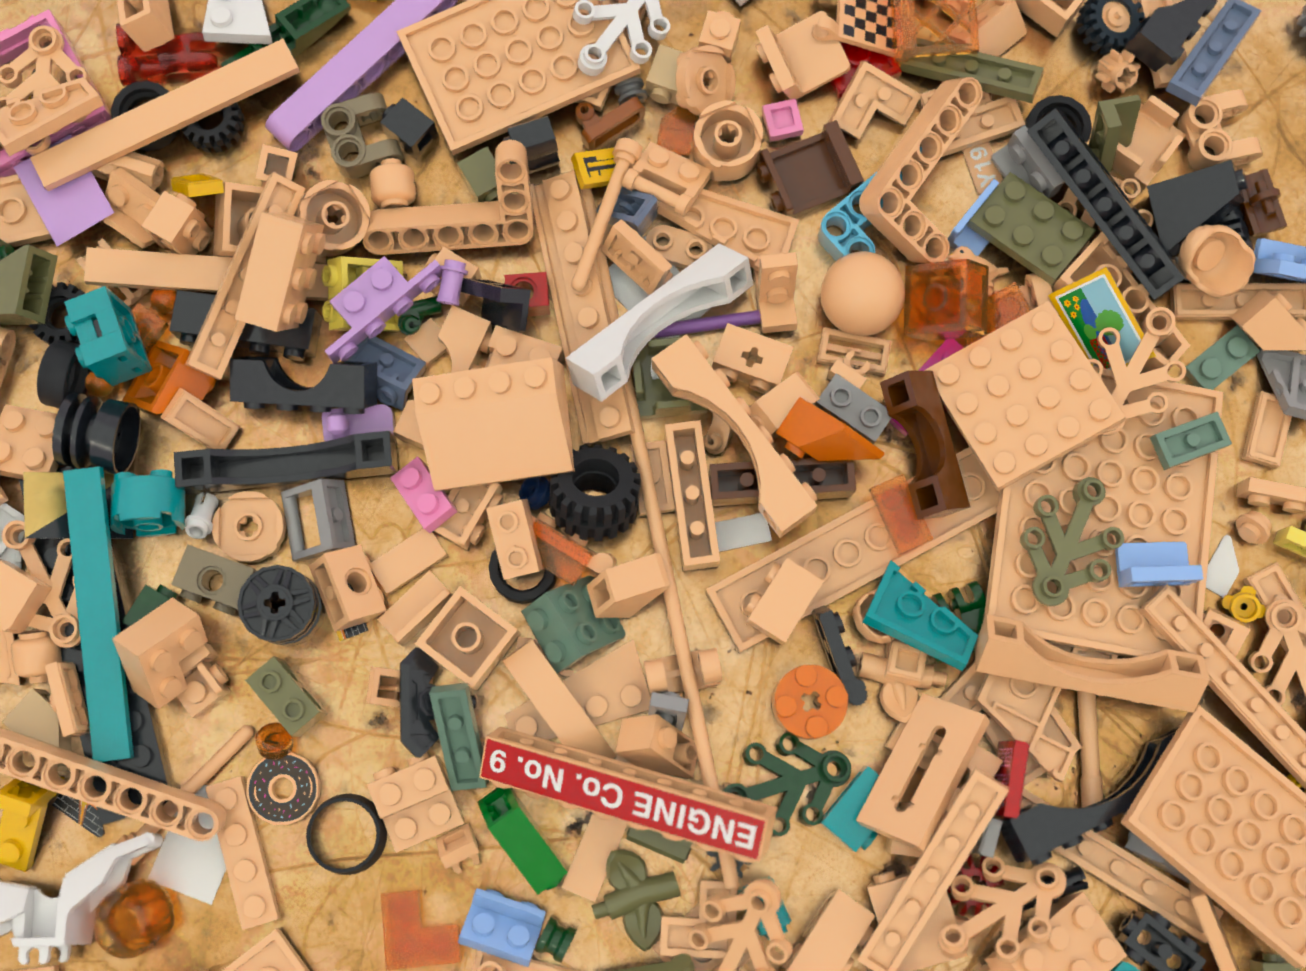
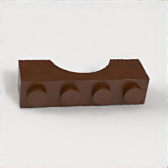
M905 371L880 382L889 417L895 419L904 427L915 448L917 470L914 479L908 484L917 520L944 517L970 508L933 371Z

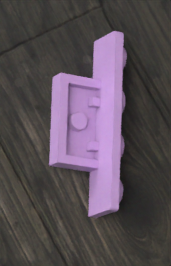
M384 256L329 301L330 304L351 329L324 350L333 363L339 360H348L357 352V345L367 337L371 339L380 334L386 327L385 322L395 314L400 316L409 310L413 305L412 300L422 292L426 294L432 291L441 280L442 270L440 264L434 260L407 282Z

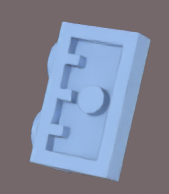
M1258 238L1256 240L1254 249L1256 260L1253 273L1306 283L1305 246L1265 238Z
M477 888L459 935L458 943L528 967L543 926L546 912L539 909L533 903L526 901L517 902L505 898L498 891Z

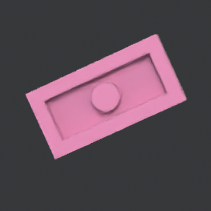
M418 456L390 478L427 532H433L458 512L444 490L434 491L429 468Z

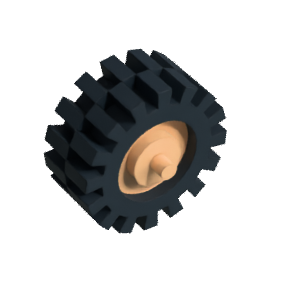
M1087 0L1078 12L1081 15L1077 17V24H1083V26L1077 29L1079 35L1085 33L1087 36L1082 41L1085 45L1091 41L1093 45L1090 49L1096 52L1101 48L1100 54L1103 55L1108 54L1112 49L1117 52L1123 50L1125 44L1141 23L1140 21L1145 18L1144 12L1138 13L1137 11L1142 5L1140 1L1134 4L1132 0Z

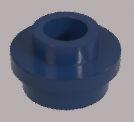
M540 476L527 478L523 482L519 490V497L521 500L528 499L530 510H537L549 502L550 480Z

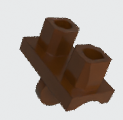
M1268 169L1245 175L1248 189L1242 190L1245 201L1240 204L1250 237L1271 233L1287 227L1278 200L1281 197V193L1278 188H1274Z

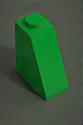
M497 787L477 802L489 831L536 894L539 895L544 890L556 887L568 872L560 856L513 788L504 789Z

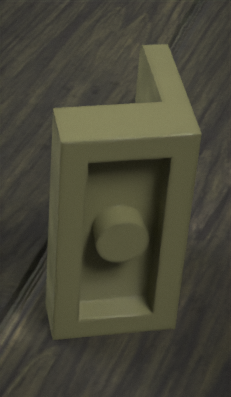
M1139 95L1098 101L1088 146L1108 172L1112 170L1118 142L1124 147L1131 145L1141 106Z

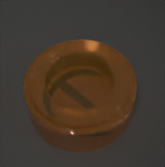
M278 722L263 726L255 737L259 754L270 760L285 757L294 746L293 736Z

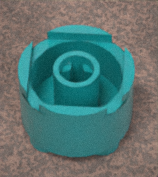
M157 469L151 471L150 475L136 476V474L130 472H120L114 475V482L111 484L110 528L112 531L125 535V528L136 530V536L158 537L175 534L176 526H179L182 530L185 529V491L176 488L172 471Z

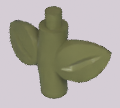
M628 850L611 851L606 863V874L609 884L616 890L604 895L605 901L591 905L595 919L610 915L611 920L623 916V926L628 937L638 948L647 951L656 943L661 933V916L664 915L657 902L681 896L674 872L671 871L648 877L646 863L639 855Z

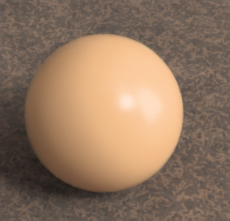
M867 251L850 253L833 263L825 274L820 292L821 303L831 323L843 332L856 336L877 334L888 328L901 313L905 301L904 281L896 266L882 255Z

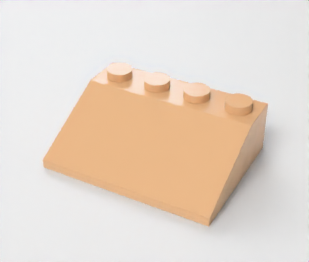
M553 357L412 379L415 414L434 491L575 471L564 366Z

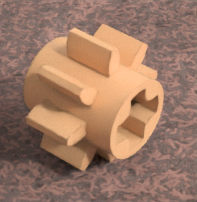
M1112 49L1110 54L1098 61V73L1095 74V78L1102 82L1101 87L1109 93H1112L1114 89L1125 93L1126 89L1133 86L1137 82L1138 69L1141 68V65L1133 61L1135 55L1125 49L1121 54Z

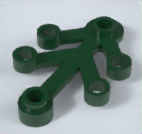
M785 733L776 740V749L783 756L794 754L813 766L801 771L767 752L762 744L752 743L743 750L742 756L745 763L749 766L760 765L777 774L780 778L747 788L742 784L733 783L721 791L754 801L786 792L775 819H779L782 822L783 829L781 832H777L773 828L772 837H780L787 834L790 829V818L805 786L818 781L819 783L811 802L804 805L799 811V820L807 827L815 826L822 821L823 808L833 787L842 786L851 776L850 761L843 753L831 750L822 754L800 742L798 737ZM784 738L792 741L793 748L791 751L784 748ZM751 748L759 751L760 758L758 761L750 757L749 752ZM829 763L834 764L837 768L835 776L829 774L827 770ZM808 808L813 809L816 813V819L813 822L806 817Z

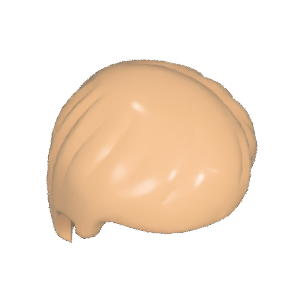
M1225 225L1196 227L1188 233L1182 242L1178 256V264L1185 273L1186 279L1199 290L1215 298L1230 296L1246 286L1254 271L1256 260L1254 251L1244 242L1240 234Z

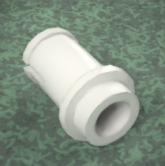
M203 492L197 494L192 512L185 518V531L190 537L202 539L211 533L213 529L211 521L219 504L217 497L213 494L206 493L204 502H202Z

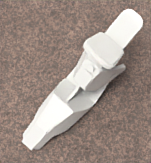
M147 832L119 844L112 843L65 874L66 877L63 878L59 897H47L36 886L0 880V936L13 931L15 938L10 939L14 947H19V962L22 965L29 964V953L33 948H37L39 950V963L47 964L50 962L51 949L57 947L60 950L59 962L64 963L70 959L71 945L92 944L97 910L125 885L132 860L162 846V836L158 833Z

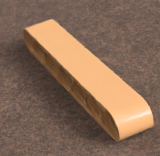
M0 728V773L197 841L211 839L226 823V811L222 805L215 801ZM24 751H28L34 756L35 764L33 768H29L23 763L22 756ZM60 763L67 765L70 769L71 776L69 781L59 776L58 765ZM95 775L105 780L107 785L105 793L99 792L94 788L93 778ZM130 788H135L142 794L141 805L130 801L128 797V790ZM165 800H170L177 805V817H171L165 813L163 809ZM199 813H207L213 818L214 826L212 829H205L200 825L198 820Z

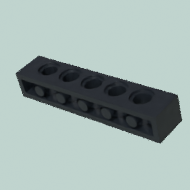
M1055 108L1027 130L1028 134L1154 300L1186 278L1179 264L1061 109Z

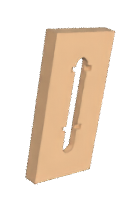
M922 693L856 821L862 827L924 852L990 723L988 717L985 714ZM939 729H945L946 734L938 748L939 752L934 755L911 800V806L903 812H898L897 806L934 734Z

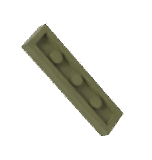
M913 36L901 61L902 72L939 81L973 77L979 81L984 92L1028 103L1033 102L1044 71L1043 67Z

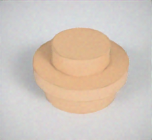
M1249 511L1247 514H1242L1236 520V528L1240 537L1248 543L1264 544L1271 536L1272 524L1260 512Z

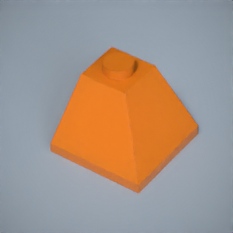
M156 340L147 355L152 371L135 377L122 401L134 403L138 408L157 415L165 411L179 388L186 390L199 400H203L205 395L214 388L216 379L185 365L190 354L189 350Z
M801 397L798 398L776 431L779 436L787 440L784 448L801 459L805 453L817 461L881 459L885 454L852 428Z

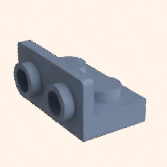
M367 337L357 345V352L346 361L377 362L378 400L385 405L403 410L407 403L408 393L413 388L412 379L422 376L426 368V362L378 337L371 339Z

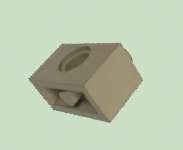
M187 545L171 585L182 589L179 595L197 603L201 602L202 597L215 601L214 609L234 615L235 610H238L237 602L241 587L248 577L258 570ZM221 573L223 577L222 586L216 591H211L209 588L210 578L215 574Z

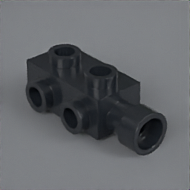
M1137 910L1135 914L1130 913L1122 921L1119 927L1121 933L1116 940L1126 947L1124 951L1127 957L1137 965L1142 966L1145 962L1155 971H1205L1202 967L1206 960L1199 955L1202 948L1184 934L1179 939L1171 933L1169 928L1172 924L1158 912L1153 910L1149 915L1147 912ZM1144 930L1147 934V939L1144 943H1139L1137 937ZM1174 954L1177 959L1176 964L1173 967H1169L1166 960Z

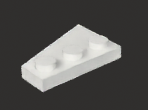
M208 0L202 30L205 41L251 44L273 43L262 0Z

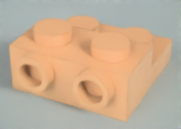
M426 752L420 758L411 757L407 759L409 767L395 772L393 766L373 774L375 781L367 784L378 815L384 821L396 853L465 824L440 758L437 755L429 758Z

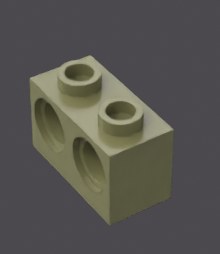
M273 656L245 680L291 736L301 737L328 714L281 658Z

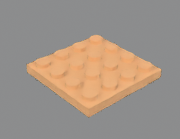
M1049 301L924 370L933 371L941 402L997 491L1004 489L1121 424L1126 418Z

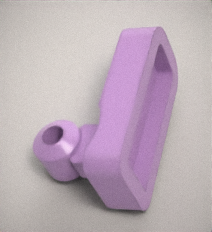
M384 404L365 408L364 414H344L343 408L331 409V412H323L324 441L352 434L390 431L394 436V412Z

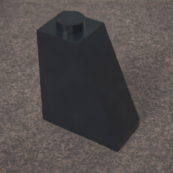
M1232 160L1147 186L1159 239L1173 257L1179 254L1181 244L1190 231L1199 226H1213L1245 201L1242 190L1248 189V183L1243 168L1237 170Z

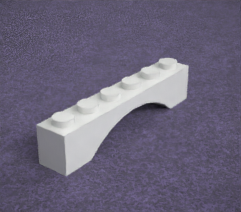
M720 243L714 246L568 355L565 359L573 385L601 402L628 382L630 370L637 355L661 330L692 313L729 304L753 286L749 258Z

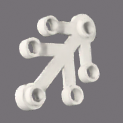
M588 0L578 1L573 10V18L577 23L586 25L591 21L613 19L595 44H589L582 48L578 58L579 69L589 76H596L602 73L607 62V51L626 27L631 44L629 53L631 60L637 64L646 63L651 56L652 46L644 40L638 11L645 4L650 20L648 34L655 40H663L669 32L670 22L662 16L659 0H628L627 3L596 6ZM578 10H586L589 15H582ZM654 25L662 26L664 31H658ZM636 49H642L646 54L640 55L636 52ZM588 54H593L599 59H592Z

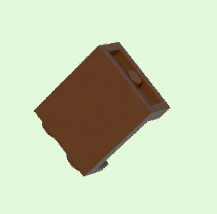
M837 120L824 124L822 133L771 153H769L767 148L761 150L759 161L756 164V170L761 182H767L772 192L769 194V198L774 211L793 218L846 198L864 182Z

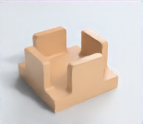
M1151 95L1145 104L1141 103L1131 145L1124 147L1118 142L1112 169L1126 179L1132 178L1137 180L1141 189L1144 190L1186 135L1173 126L1179 113L1154 95Z

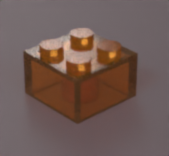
M970 259L905 266L904 336L923 341L987 336L989 266Z

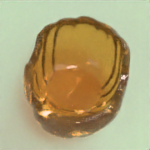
M145 878L133 880L114 889L100 901L96 908L94 936L99 946L109 955L116 958H134L149 951L174 926V906L168 891L156 881Z

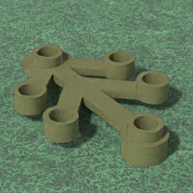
M1084 478L1074 486L1072 494L1077 505L1065 534L1056 516L1059 509L1056 498L1051 495H1044L1035 501L1033 505L1034 512L1041 518L1056 555L1051 566L1041 547L1045 542V534L1040 528L1030 527L1023 531L1020 536V543L1028 551L1037 574L1032 583L1033 594L1045 606H1057L1067 599L1069 589L1091 581L1099 583L1108 579L1111 575V567L1103 559H1096L1090 562L1086 569L1065 575L1070 561L1103 549L1114 550L1119 548L1124 542V534L1117 527H1109L1103 530L1099 536L1079 542L1092 508L1101 503L1105 498V487L1097 478ZM1088 485L1095 488L1096 497L1089 495L1087 491ZM1042 501H1046L1050 504V513H1047L1042 509ZM1028 533L1036 535L1038 540L1036 545L1028 541ZM1108 533H1112L1115 536V545L1108 542ZM1095 565H1099L1102 568V577H1098L1094 573ZM1048 581L1056 584L1057 591L1055 594L1048 590Z

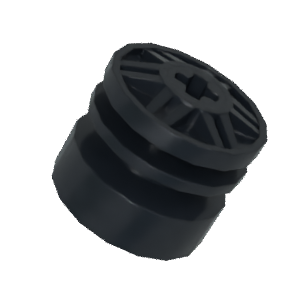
M71 392L60 405L54 423L52 450L55 461L58 465L71 467L74 465L75 468L80 469L88 468L90 465L92 467L100 466L103 467L104 473L112 475L127 472L133 463L138 449L141 429L139 408L134 403L108 399L103 403L100 397L91 395L87 397L85 394Z
M281 565L264 567L250 575L240 589L237 602L240 620L247 631L261 640L287 647L303 644L315 636L323 624L326 612L316 583L297 570ZM279 598L286 601V604L279 607L277 611L272 608V603L278 602Z

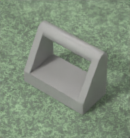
M321 478L281 492L293 562L318 558L328 552L355 546L344 480ZM312 495L321 545L305 549L296 498Z

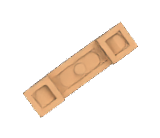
M532 639L502 660L563 745L611 759L617 757Z

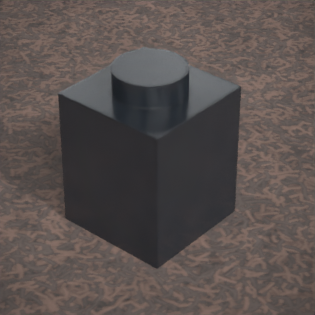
M403 97L397 104H392L385 110L380 122L385 135L390 139L397 140L400 147L415 159L438 136L434 121Z

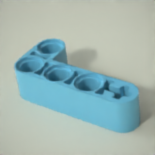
M902 171L900 172V179H901V181H902ZM875 174L831 209L822 219L818 232V241L835 261L850 254L849 252L853 250L876 252L872 240L863 232L871 222L863 214H858L852 208L853 205L859 204L861 194ZM881 198V200H880L881 209H882V207H883V199H882V198ZM831 225L838 226L842 229L843 234L840 236L831 235L826 227Z

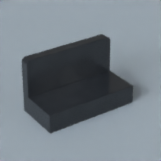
M463 278L461 292L483 298L481 318L491 321L492 325L517 332L526 331L531 290L493 280Z

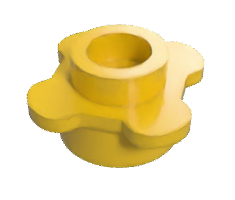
M1248 585L1243 586L1240 592L1234 595H1226L1222 599V606L1229 610L1232 618L1240 622L1247 623L1257 618H1262L1266 611L1265 606L1260 604L1255 596L1256 590ZM1243 603L1247 604V608L1245 610H1242L1240 608L1241 604Z

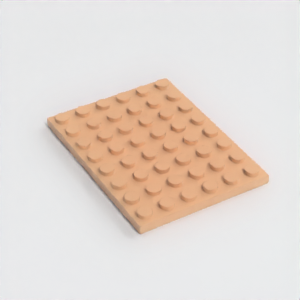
M1093 366L1096 373L1098 374V367ZM1103 368L1101 378L1112 395L1116 387L1112 370ZM1168 381L1132 391L1128 394L1123 405L1146 400L1153 392H1162L1168 397V408L1161 414L1147 413L1126 419L1123 428L1116 434L1109 436L1099 435L1000 490L984 619L986 614L1023 621L1033 633L1046 642L1129 658L1150 655L1165 649L1175 650L1139 611L1143 604L1161 586L1119 587L1115 549L1111 551L1103 549L1070 561L1065 575L1086 569V566L1096 559H1103L1109 563L1111 575L1108 579L1099 583L1091 581L1069 589L1067 599L1057 606H1045L1033 594L1032 583L1037 574L1028 551L1020 543V536L1023 531L1030 527L1040 528L1045 534V542L1041 547L1051 566L1056 555L1041 518L1034 512L1033 505L1035 501L1044 495H1051L1056 498L1059 504L1056 516L1065 534L1077 505L1072 494L1074 486L1084 478H1097L1105 487V498L1101 503L1092 508L1079 542L1099 536L1103 530L1109 527H1117L1123 532V543L1185 542L1187 544L1189 565H1202L1203 580L1190 585L1170 587L1203 622L1218 451L1164 470L1150 437L1217 411L1221 418L1224 392L1181 383H1170ZM1153 397L1150 401L1154 409L1158 410L1163 407L1164 403L1160 397ZM1088 485L1087 491L1089 495L1096 497L1095 488ZM1042 501V509L1045 512L1050 513V504L1046 501ZM1028 533V541L1036 545L1038 541L1036 535ZM1108 533V542L1115 545V536L1112 533ZM1099 565L1094 566V573L1098 577H1102V568ZM1048 581V590L1055 594L1057 591L1056 584Z

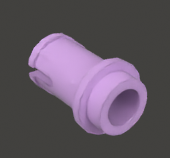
M445 259L444 265L440 266L442 278L437 302L459 306L463 277L468 275V271L465 270L466 263Z

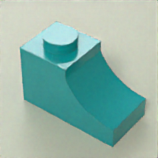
M863 766L825 812L822 821L819 823L854 852H857L859 848L866 850L878 835L877 832L862 827L856 821L876 779L879 777V774L869 766Z

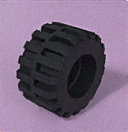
M595 444L592 448H588L587 445H581L578 451L572 448L575 471L551 475L549 495L551 516L556 517L555 523L559 528L566 527L565 533L570 536L578 534L581 540L587 541L588 537L594 538V541H602L605 536L609 539L617 537V531L624 533L629 529V523L633 524L636 519L641 483L640 474L637 473V466L634 462H629V456L625 453L618 454L617 449L613 447L604 449L601 444ZM596 489L604 491L607 494L601 496H592L585 494L582 491Z

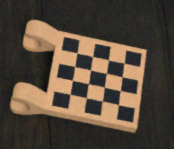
M837 0L836 21L831 17L821 16L818 20V25L814 24L812 27V36L817 40H837L897 58L900 52L901 0Z

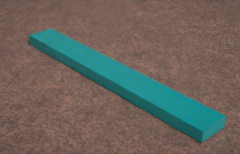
M100 466L63 471L92 755L93 759L99 762L128 759L134 757L125 670L112 640L113 637L121 633L104 470Z

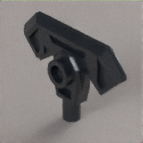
M415 647L400 662V742L415 758L422 757L439 739L438 733L430 723V720H434L435 717L429 695L431 688L436 686L429 684L439 667L419 647ZM471 695L473 708L475 709L476 698L474 695Z

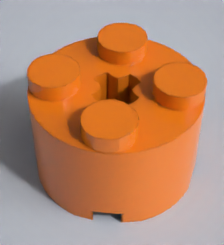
M803 665L794 668L778 681L773 690L772 710L778 725L786 733H790L799 739H816L832 733L842 723L847 712L848 693L842 681L836 674L822 666ZM813 694L816 697L814 703L818 705L817 709L811 708L805 711L803 709L805 702L801 699V696L807 697Z

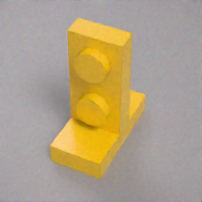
M16 778L0 789V809L3 810L0 822V864L23 872L28 871L33 866L48 801L56 796L57 792Z

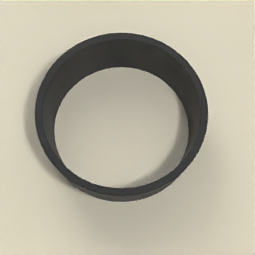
M340 794L323 802L313 813L307 826L306 842L311 856L320 866L332 873L353 875L370 868L380 858L387 842V829L383 819H380L375 804L371 800L357 794ZM340 801L353 802L362 806L371 815L376 827V841L370 855L362 863L347 869H337L324 864L316 855L311 841L312 825L317 814L326 806Z

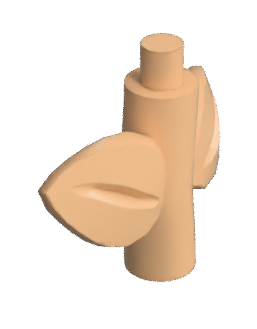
M892 641L886 643V658L862 652L858 667V677L883 683L879 696L881 705L887 714L900 722L907 723L920 699L917 688L930 690L932 685L942 687L946 685L947 673L935 671L932 664H925L923 681L920 687L884 678Z

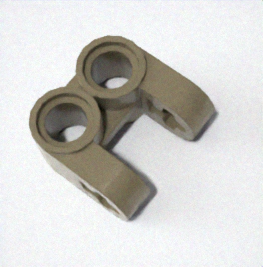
M369 93L332 104L322 113L321 124L330 146L332 158L340 173L347 178L356 179L370 174L371 170L381 165L380 162L384 159L395 158L401 160V162L404 159L400 144L395 139H386L365 145L360 126L381 120L387 109L384 96L381 93ZM339 122H348L347 127L343 130H334V127ZM348 153H359L355 160L344 161V157Z

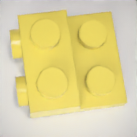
M340 256L327 260V265L322 270L321 279L323 285L328 287V300L323 305L322 314L324 320L329 322V330L349 331L351 329L329 301L380 259ZM389 260L403 276V261ZM395 314L386 321V327L383 331L399 332L398 319L400 316Z

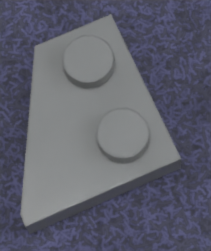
M1260 348L1257 358L1283 413L1306 420V355L1287 350H1262Z

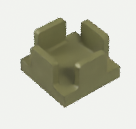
M681 337L650 340L648 347L640 351L632 365L635 394L641 420L708 412V409L694 402L673 397L660 379H652L651 358Z

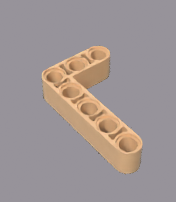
M973 77L943 81L859 199L860 211L864 217L913 263L938 264L943 262L949 254L950 245L946 236L910 200L982 99V87L979 81ZM901 171H902V175H903V176H902V181H901V179H900V172H901ZM881 198L883 199V207H882V209H881V206H880V200H881ZM904 220H905V223H906L905 231H904V228H903Z
M505 140L496 148L495 178L498 201L373 210L370 212L369 227L363 238L365 249L375 255L440 251L443 246L449 250L526 244L533 237L534 226L528 158L525 146L516 140ZM510 161H511V162H516V163H515V164H507L506 162H510Z

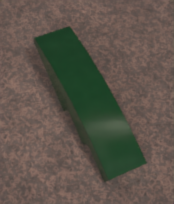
M298 0L275 14L276 22L269 26L272 42L284 39L295 59L351 10V5L347 0ZM248 43L249 46L220 63L221 67L270 44Z

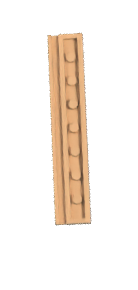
M574 170L542 180L543 183L537 185L530 184L534 216L565 358L611 324L597 257L595 258L585 288L582 291H575L571 286L591 231L583 193ZM566 362L583 444L591 446L596 442H605L635 433L625 384L601 402L573 385Z

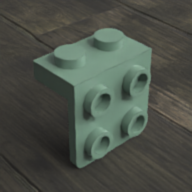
M591 575L546 592L521 611L556 673L566 670L586 655L610 645L625 636V630L619 618H595L586 586L595 579Z

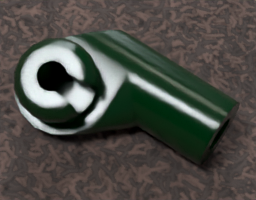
M438 296L413 301V305L409 310L400 315L398 319L400 331L406 335L415 334L420 329L425 316L441 313V303L436 301Z

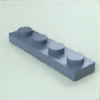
M1227 0L1172 77L1166 91L1197 106L1257 21L1262 10L1242 0Z

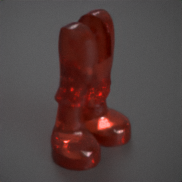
M120 23L116 24V38L121 53L117 58L120 82L123 87L133 82H139L145 78L159 75L167 77L175 73H204L218 69V57L212 53L203 52L214 50L217 47V42L205 41L202 32L174 35V39L166 42L164 45L144 52L120 27ZM155 54H157V56H158V59H139V58H137V57H141V56L155 55Z

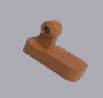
M633 97L600 119L594 113V108L590 103L582 102L578 104L575 109L577 122L583 125L584 128L581 132L582 143L588 151L599 149L640 122L645 116V107L637 97Z

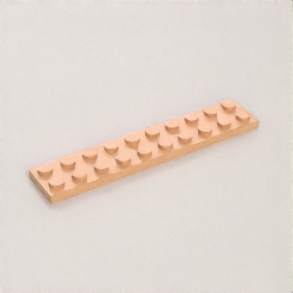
M968 447L956 454L970 508L944 517L917 520L908 484L914 479L912 477L708 587L705 591L739 653L769 638L746 623L751 614L746 612L745 609L756 592L762 596L770 584L764 579L775 562L782 566L786 558H789L824 581L800 619L802 620L811 615L813 609L827 606L883 576L890 560L901 566L997 514L999 491L994 487L971 448Z

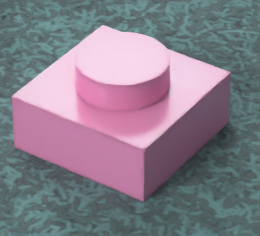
M796 98L762 106V115L769 142L803 135L804 129Z

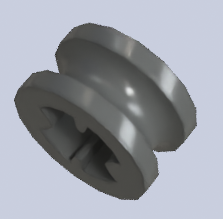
M638 77L629 78L614 87L615 94L620 96L618 99L619 106L633 97H637L641 103L648 98L647 91L642 89L644 86L643 79Z

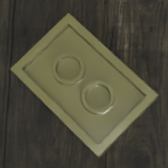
M1012 172L1008 173L969 220L967 226L1052 286L1096 231Z

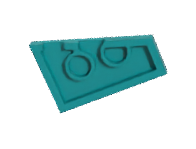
M890 560L862 623L963 671L969 661L978 635L945 606L939 607L924 594L926 590L916 581L912 584L899 572L901 568Z

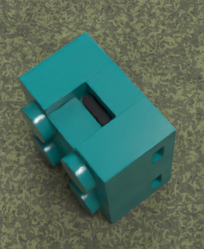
M106 286L64 302L68 315L64 317L65 323L73 336L78 335L81 345L75 348V352L83 368H89L97 378L104 379L112 386L152 371L131 308Z

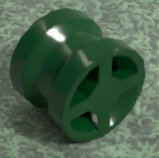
M551 916L535 947V951L539 953L547 952L553 955L554 960L561 964L577 929L572 926L565 928L559 924L558 919Z

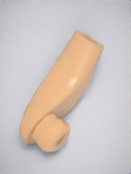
M714 413L712 423L703 438L705 449L709 453L720 454L727 448L733 430Z

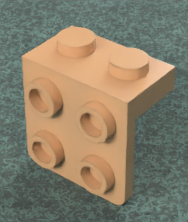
M819 11L776 35L768 25L755 31L760 40V43L756 45V49L764 64L770 62L774 71L769 74L771 82L778 93L783 91L789 99H798L847 73L851 68L840 41L817 40L812 36L813 25H818V20L821 16H828L824 11Z

